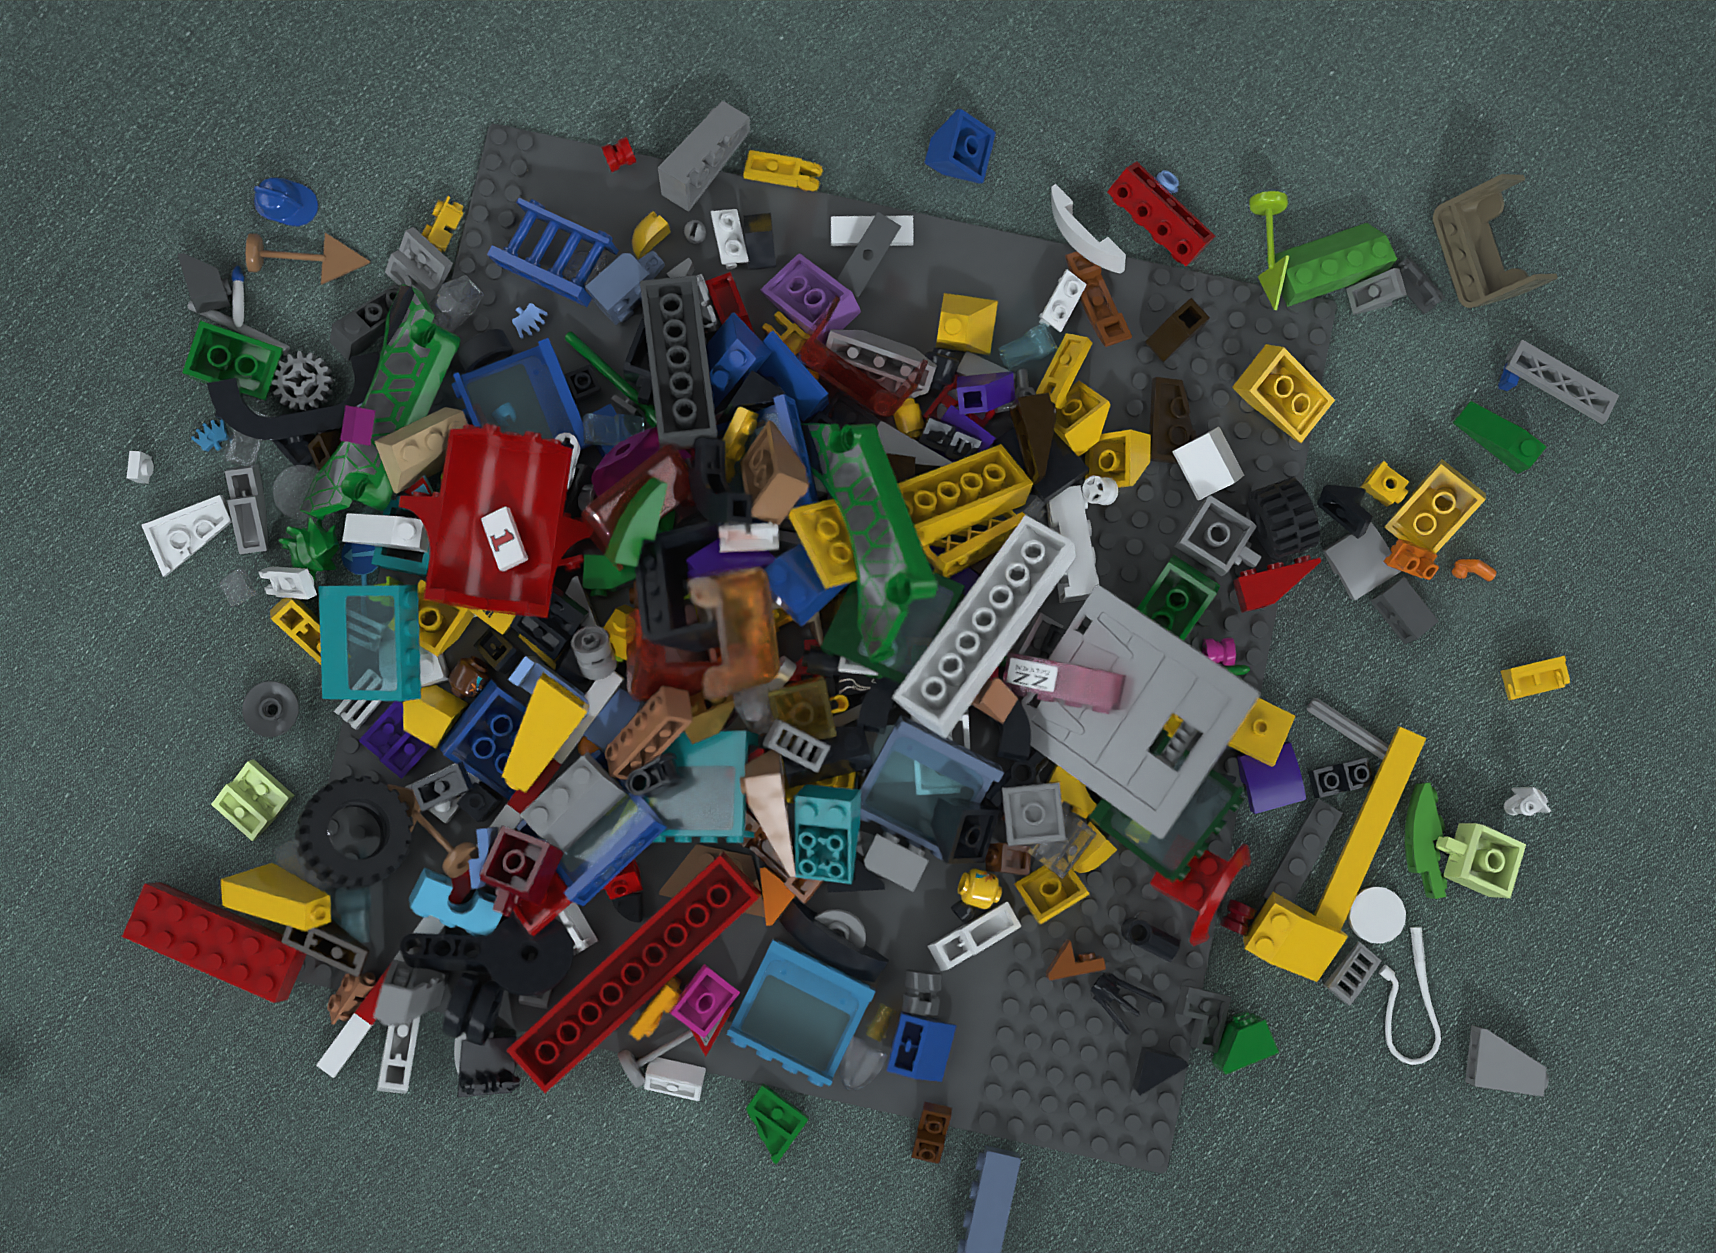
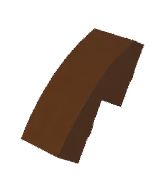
M924 1101L911 1158L939 1164L952 1115V1107Z

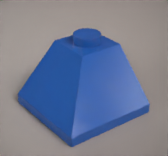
M957 109L931 137L925 164L942 175L979 184L983 183L996 132L964 110Z

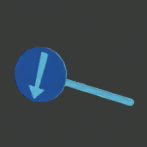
M346 542L341 556L343 564L350 572L361 575V585L367 586V574L372 573L378 568L371 564L375 546ZM362 596L363 615L369 617L368 596ZM364 622V626L368 627L369 624Z

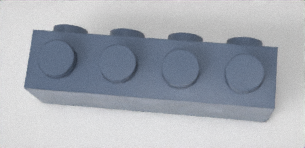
M985 1145L984 1153H978L975 1167L976 1170H979L977 1182L972 1181L969 1198L973 1199L971 1210L966 1209L963 1227L967 1228L965 1239H959L957 1253H1001L1021 1162L1019 1153Z

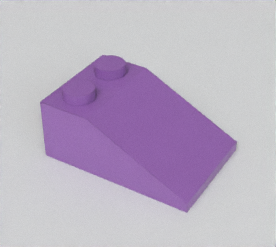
M800 253L760 289L764 296L793 324L796 323L822 349L826 346L831 329L843 330L861 313L857 301L849 289Z

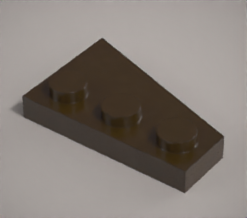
M1162 377L1152 379L1149 435H1151L1150 461L1178 464L1172 451L1197 438L1196 431H1193L1189 417L1191 411L1183 380Z

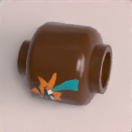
M475 656L461 658L448 675V681L452 686V693L462 699H465L466 696L476 698L491 679L488 672L489 666Z

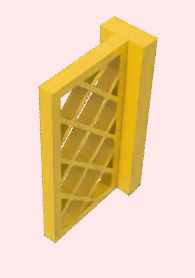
M1011 510L1003 514L1007 518L1005 521L991 518L979 523V525L987 526V530L984 532L974 531L969 527L953 534L966 537L964 543L950 541L951 535L946 537V540L940 539L922 546L927 561L935 568V573L949 578L999 551L1025 514L1021 512L1016 515ZM929 546L945 548V553L936 556L929 549Z

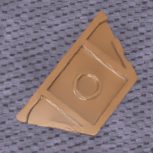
M696 844L661 888L659 895L673 898L723 851L760 891L761 886L757 878L752 855ZM762 894L744 913L765 917Z

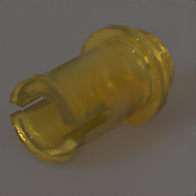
M880 1003V1007L870 1026H866L868 1030L865 1034L881 1042L882 1038L887 1037L885 1032L897 1011Z

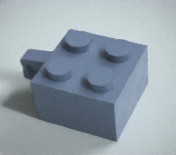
M651 251L639 260L631 253H622L585 287L593 302L616 326L619 322L627 321L633 315V310L640 303L642 304L640 281L654 280L665 264L654 251Z

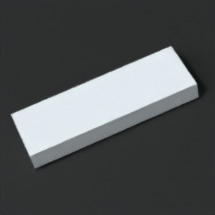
M831 216V246H857L875 216ZM886 216L901 225L890 246L913 245V216Z

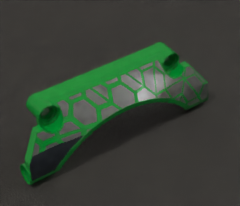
M401 284L387 314L380 360L369 391L361 406L364 409L376 410L370 446L342 441L327 463L314 477L299 511L323 521L327 514L348 508L352 500L361 502L378 511L385 510L389 505L393 489L374 441L427 416L461 340L459 336L432 323L435 315L420 290Z
M801 423L812 473L823 483L833 497L849 534L858 582L859 632L870 661L873 663L885 661L895 654L892 643L909 611L907 605L913 600L933 598L937 592L936 578L927 561L880 440L876 425L873 423L845 425L840 430L838 424Z

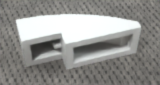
M1005 902L929 944L928 948L940 970H949L968 957L976 955L1019 929L1021 925L1009 903Z

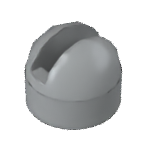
M691 220L684 228L685 237L690 243L699 244L705 240L707 232L702 222ZM696 225L695 237H693L691 233L693 226Z

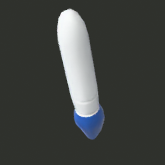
M236 266L231 274L233 282L232 301L233 321L236 327L239 328L244 322V275L241 267Z

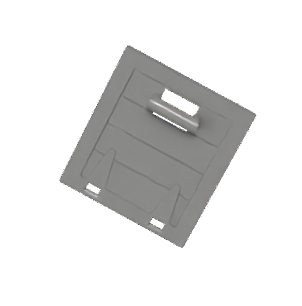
M1096 585L1045 664L1058 668L1053 692L1030 687L1020 703L1025 709L1030 722L1032 747L1156 837L1163 839L1260 697V692L1104 587ZM1085 616L1092 620V623L1085 634H1082L1076 630ZM1039 690L1045 696L1037 708L1029 703ZM1172 713L1182 718L1183 722L1161 755L1154 756L1148 749ZM1197 731H1201L1203 733L1202 737L1177 772L1173 767Z

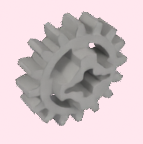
M298 351L297 358L288 354L287 363L279 361V365L282 368L280 371L276 370L275 375L278 376V379L273 380L272 385L278 388L273 393L278 398H281L280 403L284 406L289 405V408L293 411H297L300 407L304 412L308 411L309 406L319 409L317 404L319 401L323 403L328 402L324 395L326 393H333L328 388V384H333L334 379L327 376L332 370L328 366H324L326 363L321 358L316 359L313 353H309L306 357L304 353ZM309 366L314 367L318 374L311 373ZM290 389L291 391H294V395L297 396V399L291 397L287 390Z

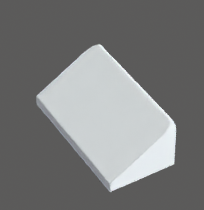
M657 1057L648 1064L644 1089L699 1101L706 1070L704 1067Z

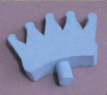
M529 303L525 311L520 306L516 309L520 315L512 319V323L516 327L520 338L523 339L522 330L527 332L529 336L533 335L529 326L539 332L540 328L535 321L544 325L545 321L541 319L539 314L548 316V313Z

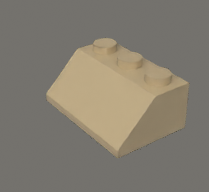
M444 407L374 441L394 493H399L409 488L424 475L428 478L444 470L450 429H462L463 425L467 424L463 411Z

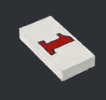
M503 507L481 518L499 570L506 571L528 560L510 508Z

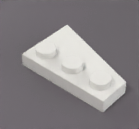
M218 495L142 525V528L163 577H165L232 523V519L224 496Z

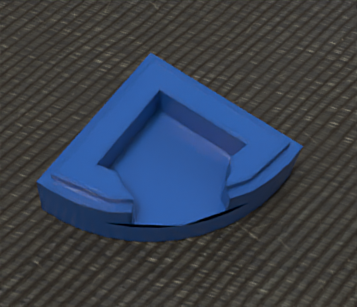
M1505 364L1498 388L1509 391L1518 384L1519 376L1505 369L1507 366Z

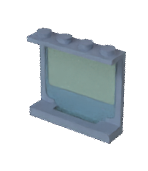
M900 714L859 789L861 790V820L869 823L873 820L881 824L880 827L885 832L891 835L899 833L905 836V840L911 845L918 848L923 845L931 849V854L943 860L931 826L938 798L958 797L981 803L993 780L999 783L1004 772L999 764L948 738L945 739L934 731Z

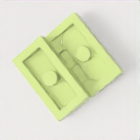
M252 759L245 764L233 782L225 785L211 805L251 841H254L276 819L295 795L258 762Z

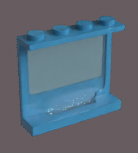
M774 938L726 1035L730 1036V1041L739 1047L746 1048L748 1045L756 1049V1054L765 1060L771 1061L774 1058L782 1062V1067L791 1073L797 1074L800 1071L808 1075L807 1080L817 1086L823 1087L824 1084L830 1086L859 1022L876 992V988Z

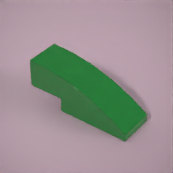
M652 477L639 490L617 523L610 539L606 557L614 563L637 567L643 538L655 539L668 483L659 478Z

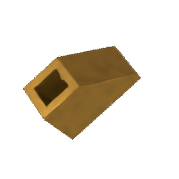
M728 681L689 697L693 721L684 731L691 743H697L721 731L736 705Z

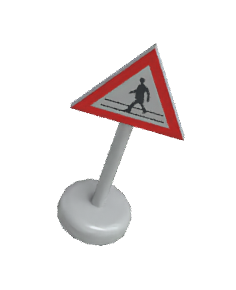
M729 1007L705 1038L690 1028V1030L639 1060H636L631 1051L627 1049L620 1051L617 1054L620 1063L635 1088H639L645 1082L641 1066L692 1036L695 1037L702 1052L707 1057L734 1007Z

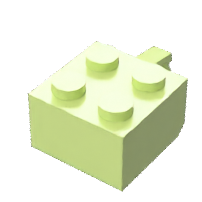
M1459 823L1455 838L1438 837L1435 848L1449 854L1443 877L1488 897L1511 898L1526 844L1485 825Z

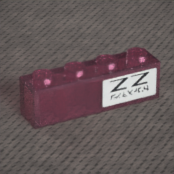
M1008 652L1003 683L1008 688H1011V692L1015 695L1027 697L1028 692L1038 694V700L1054 702L1055 698L1065 699L1064 705L1081 708L1082 703L1093 705L1092 711L1109 714L1110 709H1120L1126 675Z

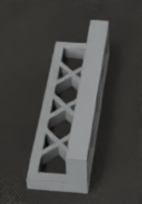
M1523 339L1509 351L1506 360L1509 362L1505 369L1600 424H1604L1607 421L1619 397L1618 394Z

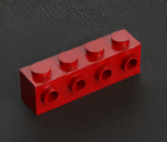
M1137 161L1128 166L1107 191L1112 196V200L1116 205L1124 208L1131 214L1136 224L1143 226L1151 233L1153 240L1163 245L1171 252L1172 258L1185 267L1193 262L1215 238V235Z

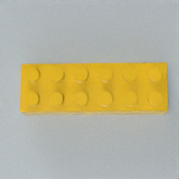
M1002 444L898 483L922 546L1025 505L1033 485L1030 478Z

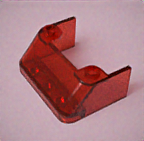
M835 296L800 341L795 350V356L807 370L870 414L883 417L891 416L918 387L928 361L923 359L895 393L885 389L816 339L829 323L840 301V298Z
M668 444L654 453L591 502L583 511L582 517L590 538L605 556L619 519L631 500L652 477L659 478L668 483L660 519L679 504L682 507L695 506L689 484L688 469L690 467L672 444ZM610 560L619 572L623 569L622 564L614 563Z
M639 609L629 613L626 616L627 687L631 698L637 702H649L650 698L662 686L687 691L690 697L726 681L730 684L734 699L737 698L742 692L751 657L749 615L732 619L733 626L741 637V642L722 647V662H666L664 646L652 644L646 638H642Z

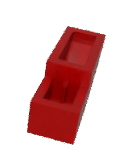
M731 272L705 281L721 325H723L731 313H735L754 333Z

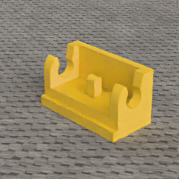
M1565 656L1502 670L1501 675L1508 700L1563 688L1565 684H1569L1570 677L1565 663Z

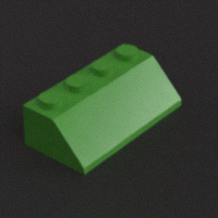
M1368 223L1275 254V263L1286 255L1289 256L1281 291L1287 307L1389 271L1397 260L1386 234Z

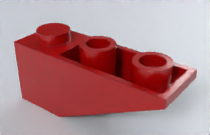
M1310 555L1293 559L1294 564L1284 566L1283 562L1268 565L1267 571L1257 573L1256 568L1240 572V577L1233 580L1241 613L1275 604L1321 562V558L1311 560Z

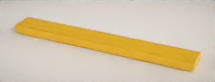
M1400 726L1395 731L1314 913L1316 917L1340 931L1426 741L1425 737Z

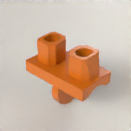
M1400 538L1396 545L1391 547L1392 554L1383 561L1387 566L1427 580L1432 579L1439 569V566L1434 562L1438 556L1437 554Z

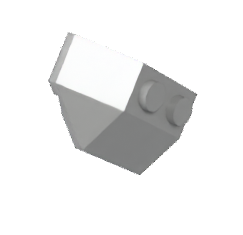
M831 329L823 353V358L829 363L843 387L891 404L928 393L937 367L917 349L864 330Z

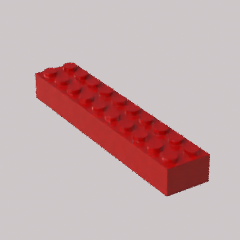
M723 851L521 1035L506 1051L539 1088L546 1093L760 898L761 891Z

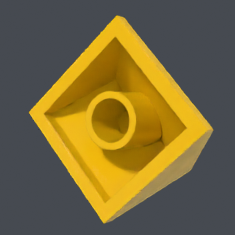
M1062 854L1014 883L1039 924L1044 923L1089 895L1088 890Z

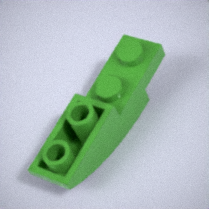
M1430 782L1415 785L1410 798L1405 823V852L1408 871L1421 874L1426 898L1438 899L1446 897L1447 881L1443 877V873H1440L1438 861L1441 859L1439 849L1435 848L1436 845H1434L1433 840L1443 837L1442 831L1445 830L1442 816L1438 815L1436 803H1438L1437 792L1434 787H1431Z

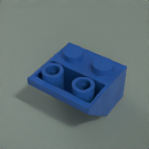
M901 1010L886 1065L887 1071L914 1079L942 1082L956 1025Z

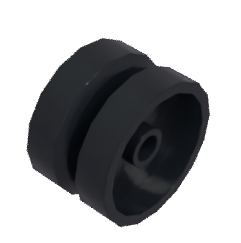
M467 972L463 973L453 990L445 1012L442 1028L443 1034L459 1038L466 1031L468 1042L480 1046L485 1045L497 1020L504 996V989L492 980L487 981L481 988L479 976Z

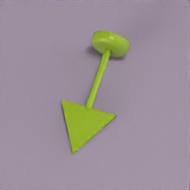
M1267 191L1252 196L1249 199L1250 211L1254 214L1266 216L1269 268L1257 277L1273 309L1277 310L1289 256L1286 255L1275 263L1273 215L1279 214L1287 208L1288 196L1279 191Z

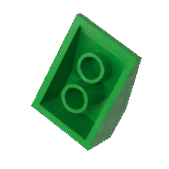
M200 321L182 373L190 379L205 384L237 378L240 381L243 395L266 401L283 348Z
M1173 554L1137 607V610L1184 641L1216 596L1221 585Z

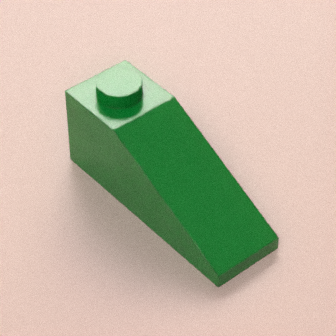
M1472 401L1465 406L1453 421L1454 425L1517 474L1529 469L1547 447L1525 429Z

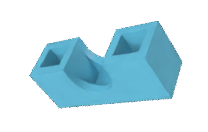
M427 868L423 869L409 897L410 908L413 909L414 913L422 917H429V915L436 917L442 924L448 927H462L466 929L467 933L475 937L488 936L495 930L502 917V914L492 910L497 896L477 888L473 897L464 904L452 903L448 900V896L453 888L451 878Z

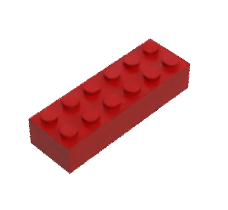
M161 882L144 884L122 935L123 938L273 1003L288 1000L307 955L281 943L284 935Z

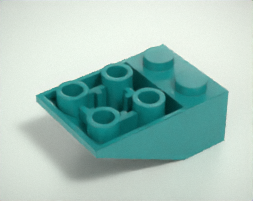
M805 784L795 795L796 878L852 883L861 820V790Z

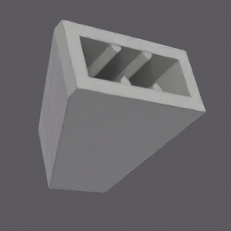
M1471 1025L1465 1082L1476 1087L1544 1097V1089H1547L1549 1083V1076L1546 1072L1547 1067L1489 1030Z

